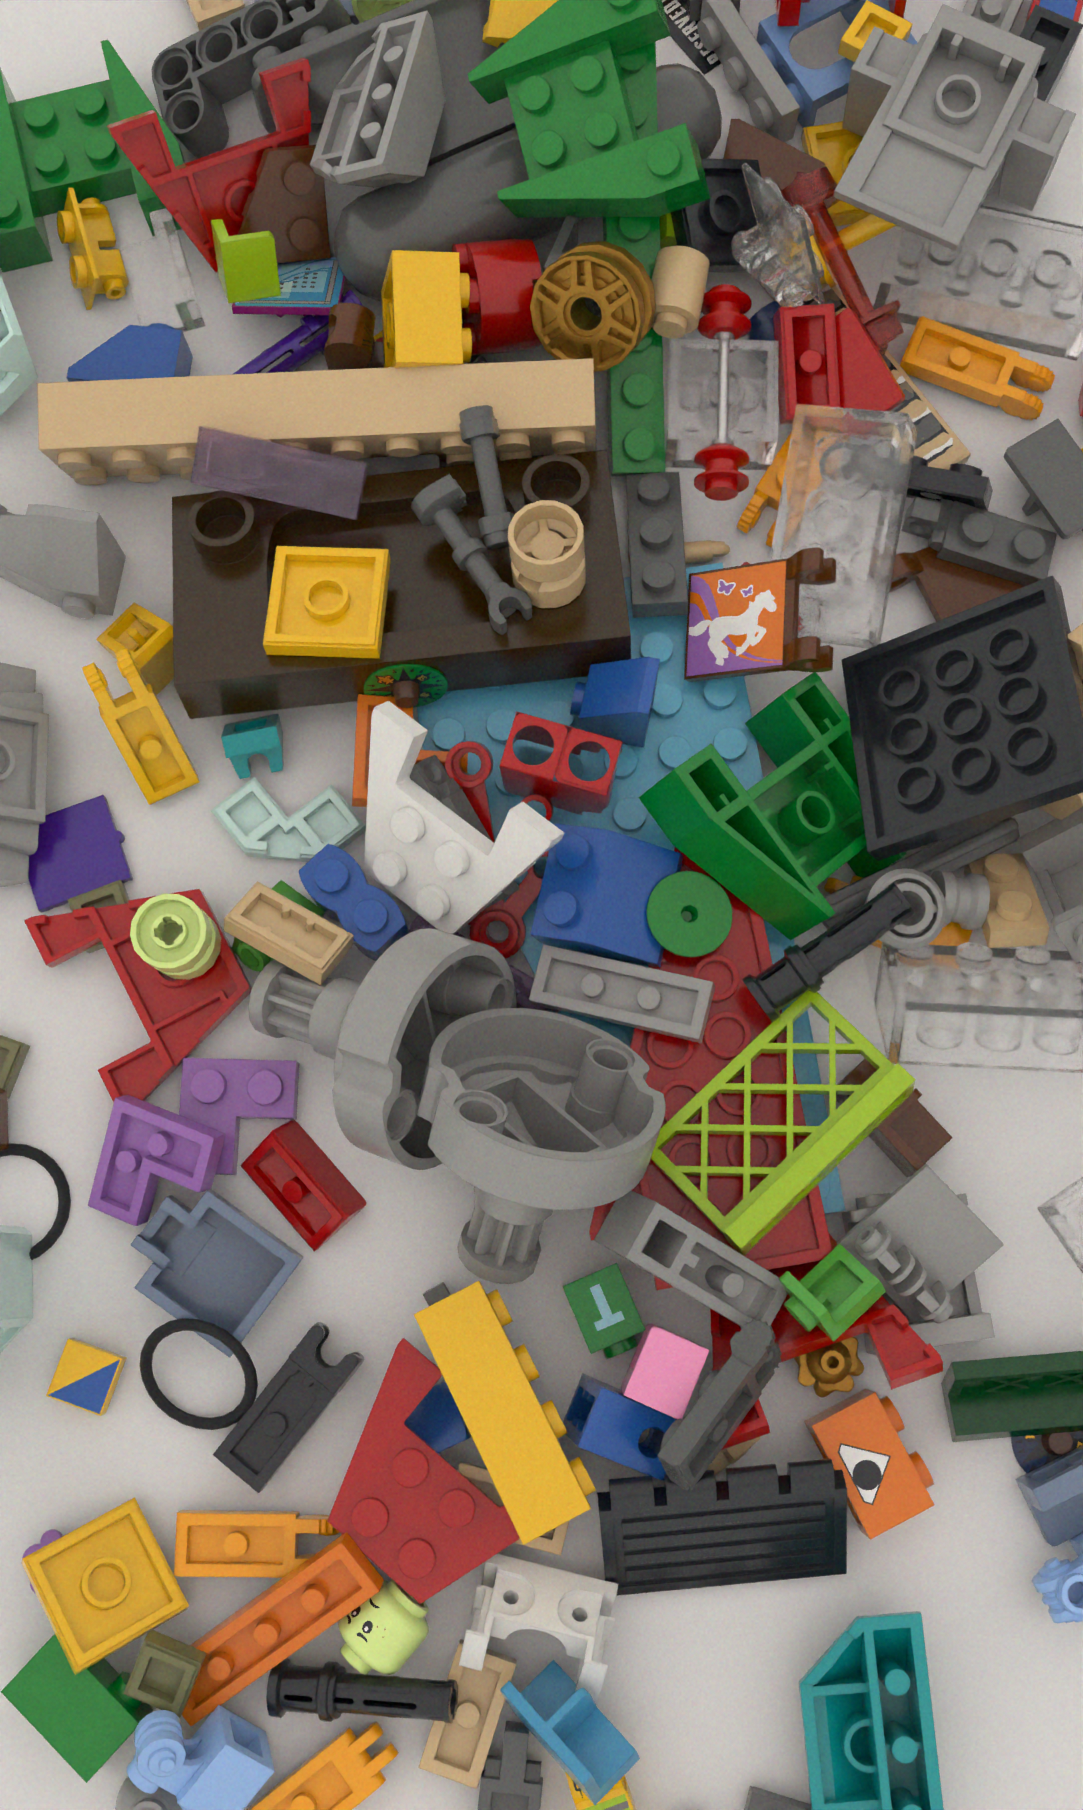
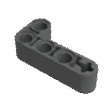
M258 0L167 47L156 57L151 69L163 121L172 134L197 158L223 150L229 139V128L222 104L252 90L251 78L255 72L252 65L254 55L267 46H276L282 53L298 47L304 32L314 26H325L330 33L351 24V17L339 0Z

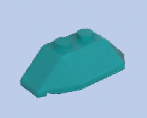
M920 1611L857 1616L799 1680L811 1810H944L922 1614Z

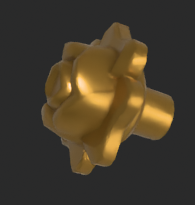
M851 1337L795 1357L794 1360L799 1366L798 1382L804 1387L813 1385L815 1394L821 1398L827 1397L835 1391L847 1393L852 1391L854 1381L851 1376H859L865 1369L858 1357L859 1342L857 1338Z

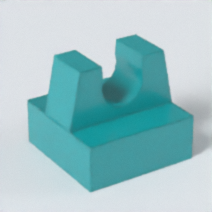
M278 713L225 724L221 740L226 758H230L239 779L251 776L252 771L249 758L255 754H262L268 758L272 773L283 770V730Z

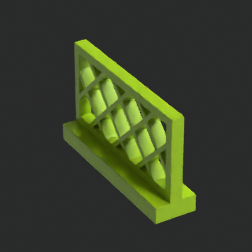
M808 990L798 997L780 1015V1018L772 1022L660 1129L651 1160L725 1236L732 1247L738 1253L745 1256L913 1093L916 1079L899 1063L896 1065L891 1063L818 992L812 993ZM812 1007L829 1023V1043H793V1023ZM787 1030V1043H773ZM835 1030L850 1044L836 1043ZM761 1053H787V1084H751V1063ZM793 1053L829 1054V1084H793ZM836 1054H861L877 1071L862 1085H836ZM744 1071V1083H731ZM719 1093L744 1094V1125L709 1124V1103ZM751 1094H787V1126L751 1125ZM793 1094L829 1095V1117L820 1126H793ZM836 1095H851L836 1109ZM702 1110L701 1124H688ZM676 1134H701V1166H675L662 1153L661 1149ZM709 1134L744 1135V1167L708 1166ZM751 1135H787V1157L776 1168L751 1167ZM793 1136H808L793 1151ZM685 1175L701 1176L700 1191ZM708 1176L743 1177V1200L725 1217L708 1200ZM750 1177H766L750 1192Z

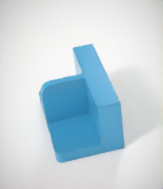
M554 1660L521 1693L508 1681L500 1691L512 1711L594 1805L640 1759L634 1747L597 1708L587 1690L580 1688L575 1692L576 1684Z

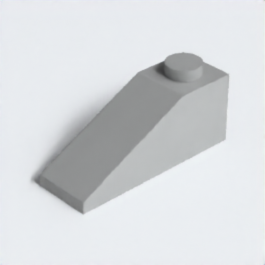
M633 1191L615 1201L594 1241L739 1326H744L746 1321L751 1322L752 1319L755 1321L761 1319L762 1322L767 1321L768 1326H770L788 1294L778 1280V1276L659 1203Z

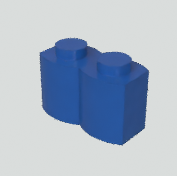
M327 844L299 870L301 882L316 905L328 917L340 922L344 930L354 935V945L368 958L377 961L393 943L410 933L406 920L396 902L381 889L369 885L358 863L341 848Z

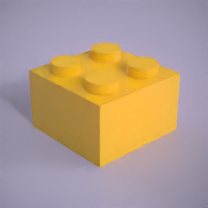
M392 250L381 290L384 368L470 363L472 353L470 328H462V308H468L470 281L468 273H460L459 252Z

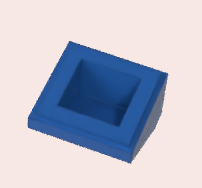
M445 1381L434 1386L405 1421L408 1427L438 1453L471 1437Z

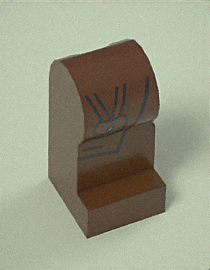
M338 303L330 308L329 336L324 347V356L328 370L384 368L383 342H375L374 340L376 316L373 311L355 303Z

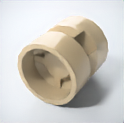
M539 500L525 505L514 515L508 526V544L515 588L525 592L531 599V605L539 608H558L569 604L580 595L586 583L584 526L581 519L571 507L555 500Z

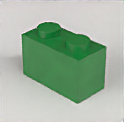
M55 1634L1 1691L86 1783L132 1735L140 1720L153 1712L149 1704L123 1694L131 1674L124 1671L119 1674L105 1658L75 1675Z

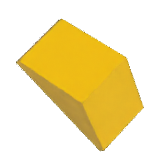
M134 602L96 639L114 658H116V652L127 648L136 662L146 685L150 683L156 695L174 679L173 626Z

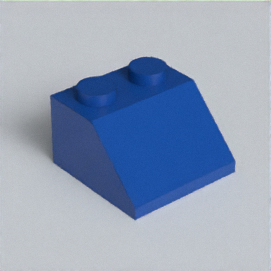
M555 823V826L562 830L564 835L562 840L549 849L530 935L544 945L617 961L661 967L664 948L656 941L649 929L646 917L647 903L651 892L661 880L671 874L680 872L683 855L611 830Z

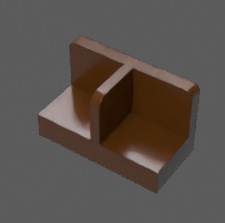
M864 1059L836 1085H862L877 1069ZM917 1088L913 1089V1093L869 1135L874 1143L906 1177H911L953 1138L918 1101L922 1093ZM836 1095V1101L841 1105L851 1095Z

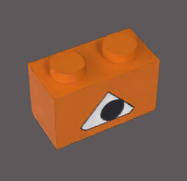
M864 1389L804 1421L823 1459L831 1458L833 1469L843 1471L847 1487V1506L860 1531L870 1540L935 1505L927 1491V1488L934 1485L932 1476L917 1451L908 1455L897 1434L905 1429L903 1421L888 1396L879 1399L876 1392Z

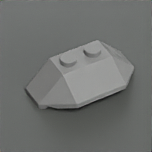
M428 10L381 23L371 36L374 43L355 59L335 87L310 163L315 174L340 185L373 188L396 183H410L417 178L425 176L445 104L433 21Z

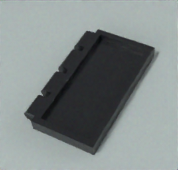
M831 1458L788 1462L787 1475L780 1476L777 1474L776 1464L726 1468V1481H715L714 1470H706L692 1490L688 1489V1491L672 1482L667 1474H664L665 1486L653 1487L652 1475L608 1479L609 1492L597 1493L605 1581L618 1584L617 1595L847 1574V1487L843 1471L833 1469Z

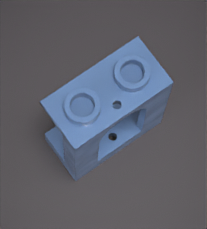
M810 0L809 3H801L799 26H778L776 13L759 22L757 42L800 106L797 120L802 128L814 126L817 109L848 93L851 68L855 62L843 58L821 69H808L799 65L792 58L789 44L792 38L799 32L839 11L848 24L851 25L866 0ZM868 0L890 11L888 0ZM910 33V36L906 42L911 43L913 45L918 44L915 38Z

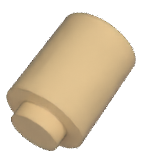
M678 245L668 246L659 250L656 255L651 279L654 286L656 310L651 327L660 336L672 339L681 338L698 327L710 263L708 258L696 249Z

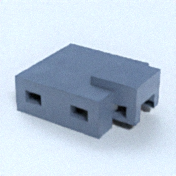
M212 1189L204 1193L193 1209H190L172 1195L166 1196L160 1204L158 1211L143 1231L130 1244L153 1261L134 1287L136 1290L176 1319H200L214 1323L232 1334L240 1343L304 1257ZM194 1331L229 1358L233 1355V1352L221 1341L208 1334Z

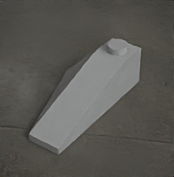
M0 504L1 578L60 607L63 612L71 616L85 619L93 618L94 613L113 616L126 556L98 512L51 505L28 504L26 515H15L7 512V509Z

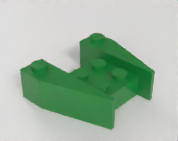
M558 0L468 73L469 82L488 104L509 97L529 180L499 190L497 194L499 200L517 218L566 217L567 214L574 217H659L711 199L698 144L686 123L639 140L618 55L671 36L662 0Z
M109 40L101 41L109 80L16 102L0 68V268L3 273L53 261L43 216L64 210L68 188H74L78 203L87 198H97L100 202L137 194L152 236L182 230L108 131L107 125L154 110L175 167L185 163L178 141Z
M816 672L811 673L785 691L745 723L777 767V769L747 791L714 746L709 744L638 797L677 849L790 941L835 914V911L817 886L846 862L856 876L864 878L891 865L907 854L903 852L877 861L868 853L850 719Z

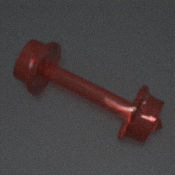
M827 166L810 173L797 171L794 181L777 195L784 213V217L780 221L784 230L801 224L803 220L808 219L848 307L856 312L881 356H884L888 348L887 343L904 334L898 317V311L902 306L899 300H896L874 310L828 212V208L840 200L833 197L834 190L838 184H836Z

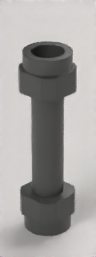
M482 405L467 408L459 413L461 422L459 427L462 442L471 445L485 515V517L478 519L480 534L488 550L509 547L508 526L515 514L507 512L495 453L493 440L500 437L497 419L494 418L492 406Z

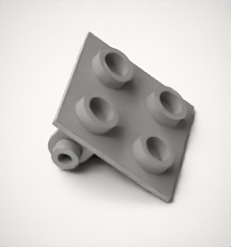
M924 1164L836 1242L837 1245L840 1243L881 1281L886 1290L885 1293L914 1322L922 1317L924 1320H933L936 1323L944 1322L953 1311V1306L949 1303V1292L1004 1245L927 1164Z

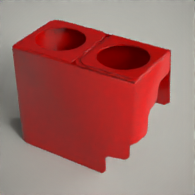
M516 712L500 762L504 789L509 793L524 798L531 794L544 795L550 799L553 807L582 815V812L602 813V810L608 807L612 797L613 783L620 753H622L623 741ZM517 740H527L554 748L550 758L539 765L525 764L513 752V746ZM600 749H606L610 758V765L606 774L600 779L584 781L577 778L571 772L568 762L570 753L580 755L581 750L599 753Z

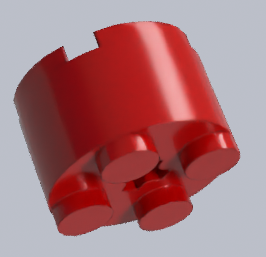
M506 239L453 244L452 252H459L460 273H468L470 281L468 308H462V328H470L471 356L526 351L539 347L541 342L533 328L530 304L535 280H538L542 273L533 241L531 239Z

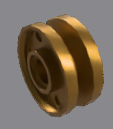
M605 241L583 242L568 250L557 261L550 264L534 285L530 304L534 331L544 349L556 360L593 358L594 372L605 371L623 362L651 329L656 310L653 283L643 264L625 248ZM585 297L593 299L599 305L602 317L596 316L588 310Z

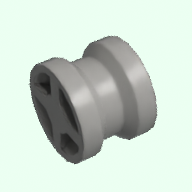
M935 870L930 878L941 889L946 903V919L943 927L947 926L950 922L959 923L962 929L979 930L986 920L990 902V888L985 875L968 873L964 878H958L951 871Z

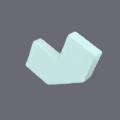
M255 777L211 810L248 857L309 862L327 844L344 849L366 831V825L332 784L290 817L285 815Z

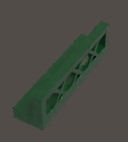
M1083 1351L951 1362L941 1383L952 1442L1083 1431Z

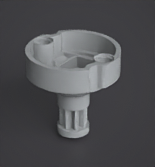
M431 928L413 931L393 943L374 963L362 982L347 977L336 979L327 977L323 984L319 985L274 959L257 976L248 1004L249 1019L255 1030L274 1038L288 1036L312 1045L317 1053L335 1059L333 1068L335 1083L332 1089L333 1104L338 1124L350 1143L364 1151L415 1170H426L442 1164L428 1146L432 1127L431 1122L417 1116V1103L429 1054L435 1039L449 1024L469 1014L490 1009L517 1008L513 975L507 961L498 950L477 941Z
M499 1008L469 1014L449 1024L435 1039L429 1054L417 1103V1116L428 1120L432 1124L428 1146L435 1156L457 1176L474 1186L473 1190L476 1200L471 1220L464 1225L457 1248L459 1259L464 1266L479 1278L500 1284H513L526 1280L534 1273L541 1252L539 1235L543 1222L552 1215L553 1210H579L605 1205L629 1193L642 1180L647 1171L664 1120L666 1104L664 1094L652 1089L646 1083L649 1065L622 1041L581 1020L554 1012L527 1008Z

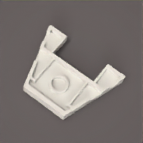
M390 701L374 707L371 716L364 872L435 928L455 934L502 894V891L516 878L536 863L535 861L546 851L562 840L564 832L526 803L521 802L509 810L495 843L410 779V774L428 730Z

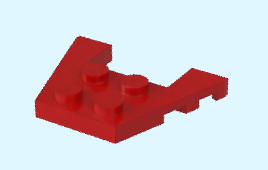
M300 58L259 73L276 126L275 132L175 167L154 110L107 125L112 138L215 272H218L211 220L222 219L228 235H238L244 219L242 212L248 195L254 190L257 181L256 172L264 149L309 145L311 111L309 110L308 82H311V68L306 58Z
M200 889L170 893L180 894L196 903L215 922L221 936L220 954L214 965L203 975L189 980L174 979L161 973L144 962L134 950L130 938L131 921L138 908L152 897L128 900V903L101 908L93 906L75 909L71 913L53 916H33L24 920L45 964L51 968L102 942L151 1040L150 1043L98 1069L113 1103L116 1097L130 1095L145 1101L183 1062V1058H187L251 993L252 986L204 892Z
M829 1233L833 1250L837 1246V1241ZM820 1261L768 1271L779 1278L788 1271L800 1281ZM788 1294L771 1324L776 1337L774 1341L775 1343L777 1342L782 1354L780 1356L782 1362L867 1333L891 1390L943 1371V1361L940 1354L930 1343L927 1345L909 1326V1320L894 1304L890 1305L883 1296L834 1342L817 1325L808 1332L798 1323L784 1306V1303L790 1299ZM710 1309L712 1371L716 1369L721 1370L732 1355L730 1340L736 1332L741 1331V1327ZM759 1398L721 1450L770 1433Z
M402 1338L397 1344L327 1522L342 1535L347 1532L364 1555L421 1604L519 1540L520 1537L504 1504H496L406 1425L405 1421L443 1375L439 1367L405 1338Z

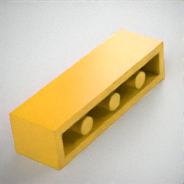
M477 1281L415 1313L414 1317L523 1545L590 1510L591 1506L586 1496L596 1491L594 1484L580 1456L568 1461L558 1441V1438L568 1434L552 1399L540 1404L530 1382L539 1378L540 1375L525 1344L513 1349L503 1327L513 1322L498 1290L495 1289L486 1294L480 1281Z

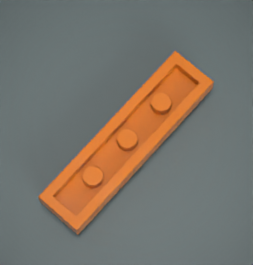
M347 1532L190 1645L207 1653L186 1708L182 1713L183 1718L190 1727L214 1711L218 1705L221 1706L380 1592L384 1579Z

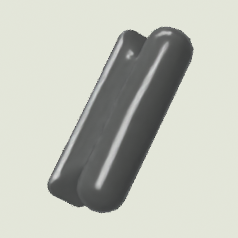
M413 0L357 25L352 23L331 33L322 25L311 27L301 36L300 46L284 53L276 46H267L259 50L252 59L255 72L251 78V87L259 118L268 133L275 132L276 126L259 73L300 58L308 59L311 68V82H308L311 125L323 124L333 90L355 59L374 43L371 36L381 23L427 10L432 18L445 104L425 176L417 178L410 183H396L379 187L358 196L342 209L335 230L334 252L339 268L354 288L364 296L382 302L381 290L392 250L452 252L453 244L506 239H531L535 241L560 230L566 218H517L498 198L497 191L529 180L509 97L488 104L471 85L468 78L470 71L505 44L502 42L497 48L482 42L483 28L489 16L490 0ZM675 63L657 66L658 133L686 123L698 144L701 159H709L721 137L722 115L715 89L699 71L685 65ZM577 217V218H578V221H580V220L585 219V218H587V217Z

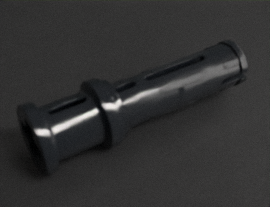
M891 883L887 888L878 893L877 896L852 911L814 940H811L801 948L798 944L793 947L791 945L783 950V958L756 977L748 974L742 980L766 1015L774 1022L780 1018L779 1011L808 990L816 993L822 989L820 986L825 983L822 979L823 977L881 938L889 930L901 924L909 917L914 916L916 912L895 883Z
M286 1658L270 1671L266 1702L269 1715L277 1718H282L286 1712L318 1714L321 1721L332 1722L334 1719H338L342 1713L390 1718L444 1721L445 1723L452 1724L457 1711L458 1685L457 1681L453 1679L445 1681L346 1673L345 1667L340 1666L338 1662L330 1661L325 1663L323 1668L292 1665L291 1660Z

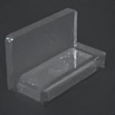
M166 208L150 212L149 215L155 237L120 248L140 326H148L152 323H162L183 332L204 327L205 322L174 219Z

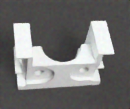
M501 1554L494 1555L486 1561L481 1585L477 1584L471 1612L474 1614L471 1630L466 1629L459 1666L482 1671L490 1636L506 1640L509 1634L517 1630L533 1629L551 1634L563 1643L566 1648V1655L581 1659L575 1692L580 1688H585L593 1700L598 1701L608 1669V1665L601 1662L604 1647L607 1648L615 1618H611L610 1615L617 1595L618 1584Z

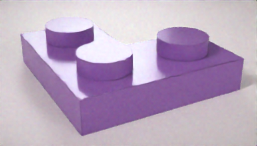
M183 1058L179 1115L226 1134L215 1175H237L240 1118L297 1119L299 1062L288 1060Z
M124 1095L116 1097L88 1206L133 1226L148 1222L160 1177L198 1193L212 1188L226 1134L133 1096Z

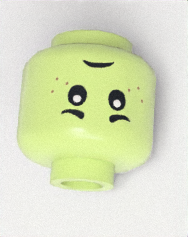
M391 1579L390 1582L384 1580L380 1592L338 1621L341 1636L345 1641V1644L340 1648L342 1655L351 1666L364 1675H367L371 1669L382 1674H395L429 1633V1626L425 1618L429 1611L425 1601L419 1604L394 1580Z

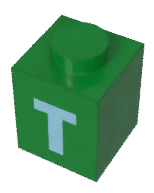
M617 1263L562 1286L591 1354L602 1350L605 1358L610 1359L638 1346L634 1335L646 1329Z

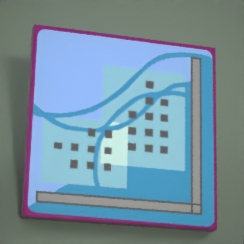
M336 256L326 259L277 263L281 296L236 302L232 304L233 314L277 315L280 318L284 315H329V310L333 305L342 303L347 278L339 268Z

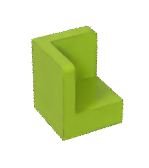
M222 219L211 220L219 280L228 304L281 296L275 240L270 231L229 236Z

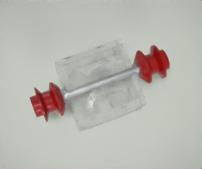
M730 284L714 286L704 293L701 313L704 316L699 319L697 330L708 339L670 338L666 375L665 468H701L705 470V472L698 474L694 478V486L697 490L705 493L707 498L716 501L731 500L748 487L749 478L738 470H767L769 466H772L778 442L779 341L737 340L747 335L751 330V321L744 314L750 310L752 300L748 294Z

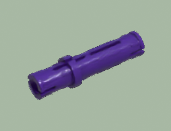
M351 290L343 296L342 303L362 305L361 301ZM329 315L304 316L300 319L302 324L300 327L270 348L264 350L260 355L233 374L260 373L288 352L292 355L266 373L293 372L317 354L321 353L324 355V347L329 336V329L322 332L302 347L300 344L329 324Z

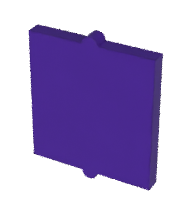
M104 795L45 815V822L39 824L38 848L34 854L29 855L28 879L38 911L41 913L67 904V899L121 880L125 883L133 880L121 844L124 842L125 836L116 829Z

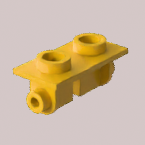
M68 188L64 210L57 212V231L60 242L68 244L71 253L69 272L72 285L75 289H81L86 310H91L95 294H105L109 299H119L126 294L125 288L128 286L129 281L119 249L100 250L99 248L115 247L116 237L108 208L101 204L97 198H87L78 203L74 188Z

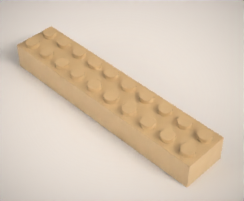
M593 358L37 383L39 450L66 474L74 478L76 483L84 485L107 483V477L127 476V479L132 482L152 483L159 481L160 475L180 474V477L186 480L202 481L211 479L213 477L212 472H233L234 476L240 478H260L265 476V470L286 469V473L290 474L293 473V468H303L304 463L310 465V463L331 462V460L411 457L427 454H436L437 457L439 456L440 462L446 463L447 467L475 464L471 445L462 442L459 413L467 408L482 405L492 406L494 418L497 419L500 437L493 440L497 460L532 458L533 455L597 451Z

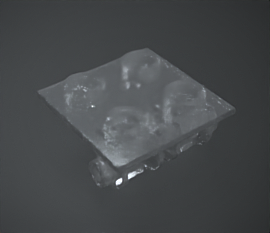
M744 163L741 167L757 225L747 232L741 231L733 237L731 242L733 258L781 306L797 307L803 303L808 294L819 304L825 303L820 278L824 276V270L819 258L812 250L810 237L814 235V227L808 214L799 204L792 207L783 198L780 189L772 178L767 176L763 179L747 163Z

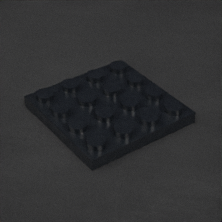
M1053 575L841 660L867 851L877 861L1083 793V689L1076 655L1068 640V634L1071 631L1062 588Z

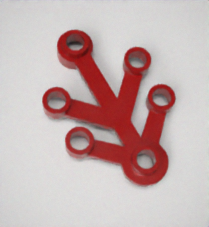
M476 741L458 743L451 748L446 756V772L450 779L453 778L462 786L463 792L492 842L495 843L485 783L493 770L492 754L485 745ZM466 753H474L481 760V768L476 774L466 773L461 766V760ZM531 794L521 801L526 804L533 800L542 802L546 808L545 818L548 821L552 819L554 808L548 797L541 794ZM549 850L541 857H548ZM534 865L527 870V876L519 884L520 889L510 895L506 902L503 899L493 904L468 923L470 925V940L494 947L505 959L518 952L526 937V926L522 916L539 895L543 877L535 871ZM493 921L503 922L508 928L507 938L504 940L493 939L488 931L489 924Z

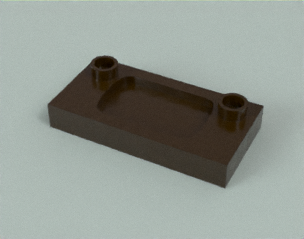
M607 449L497 461L507 512L516 514L525 505L539 500H555L568 505L579 515L584 526L586 583L579 596L569 604L558 608H539L532 605V618L527 621L518 609H504L501 614L506 619L507 632L503 635L494 631L490 625L489 604L484 593L468 570L462 571L452 558L454 550L437 525H422L411 509L413 499L422 489L450 474L466 494L465 500L467 505L456 515L472 537L480 538L484 544V539L480 534L478 519L485 517L475 464L230 491L220 490L211 493L172 497L174 687L189 718L195 719L357 701L358 694L365 695L364 683L372 673L379 669L399 664H419L432 667L443 673L447 678V691L587 677L590 665L631 659V633ZM277 546L389 549L391 564L380 659L266 655L263 639ZM509 547L488 550L486 558L499 577L510 587L515 588Z

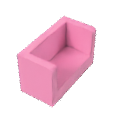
M647 1324L620 1387L621 1391L628 1398L675 1419H682L710 1350L654 1324Z

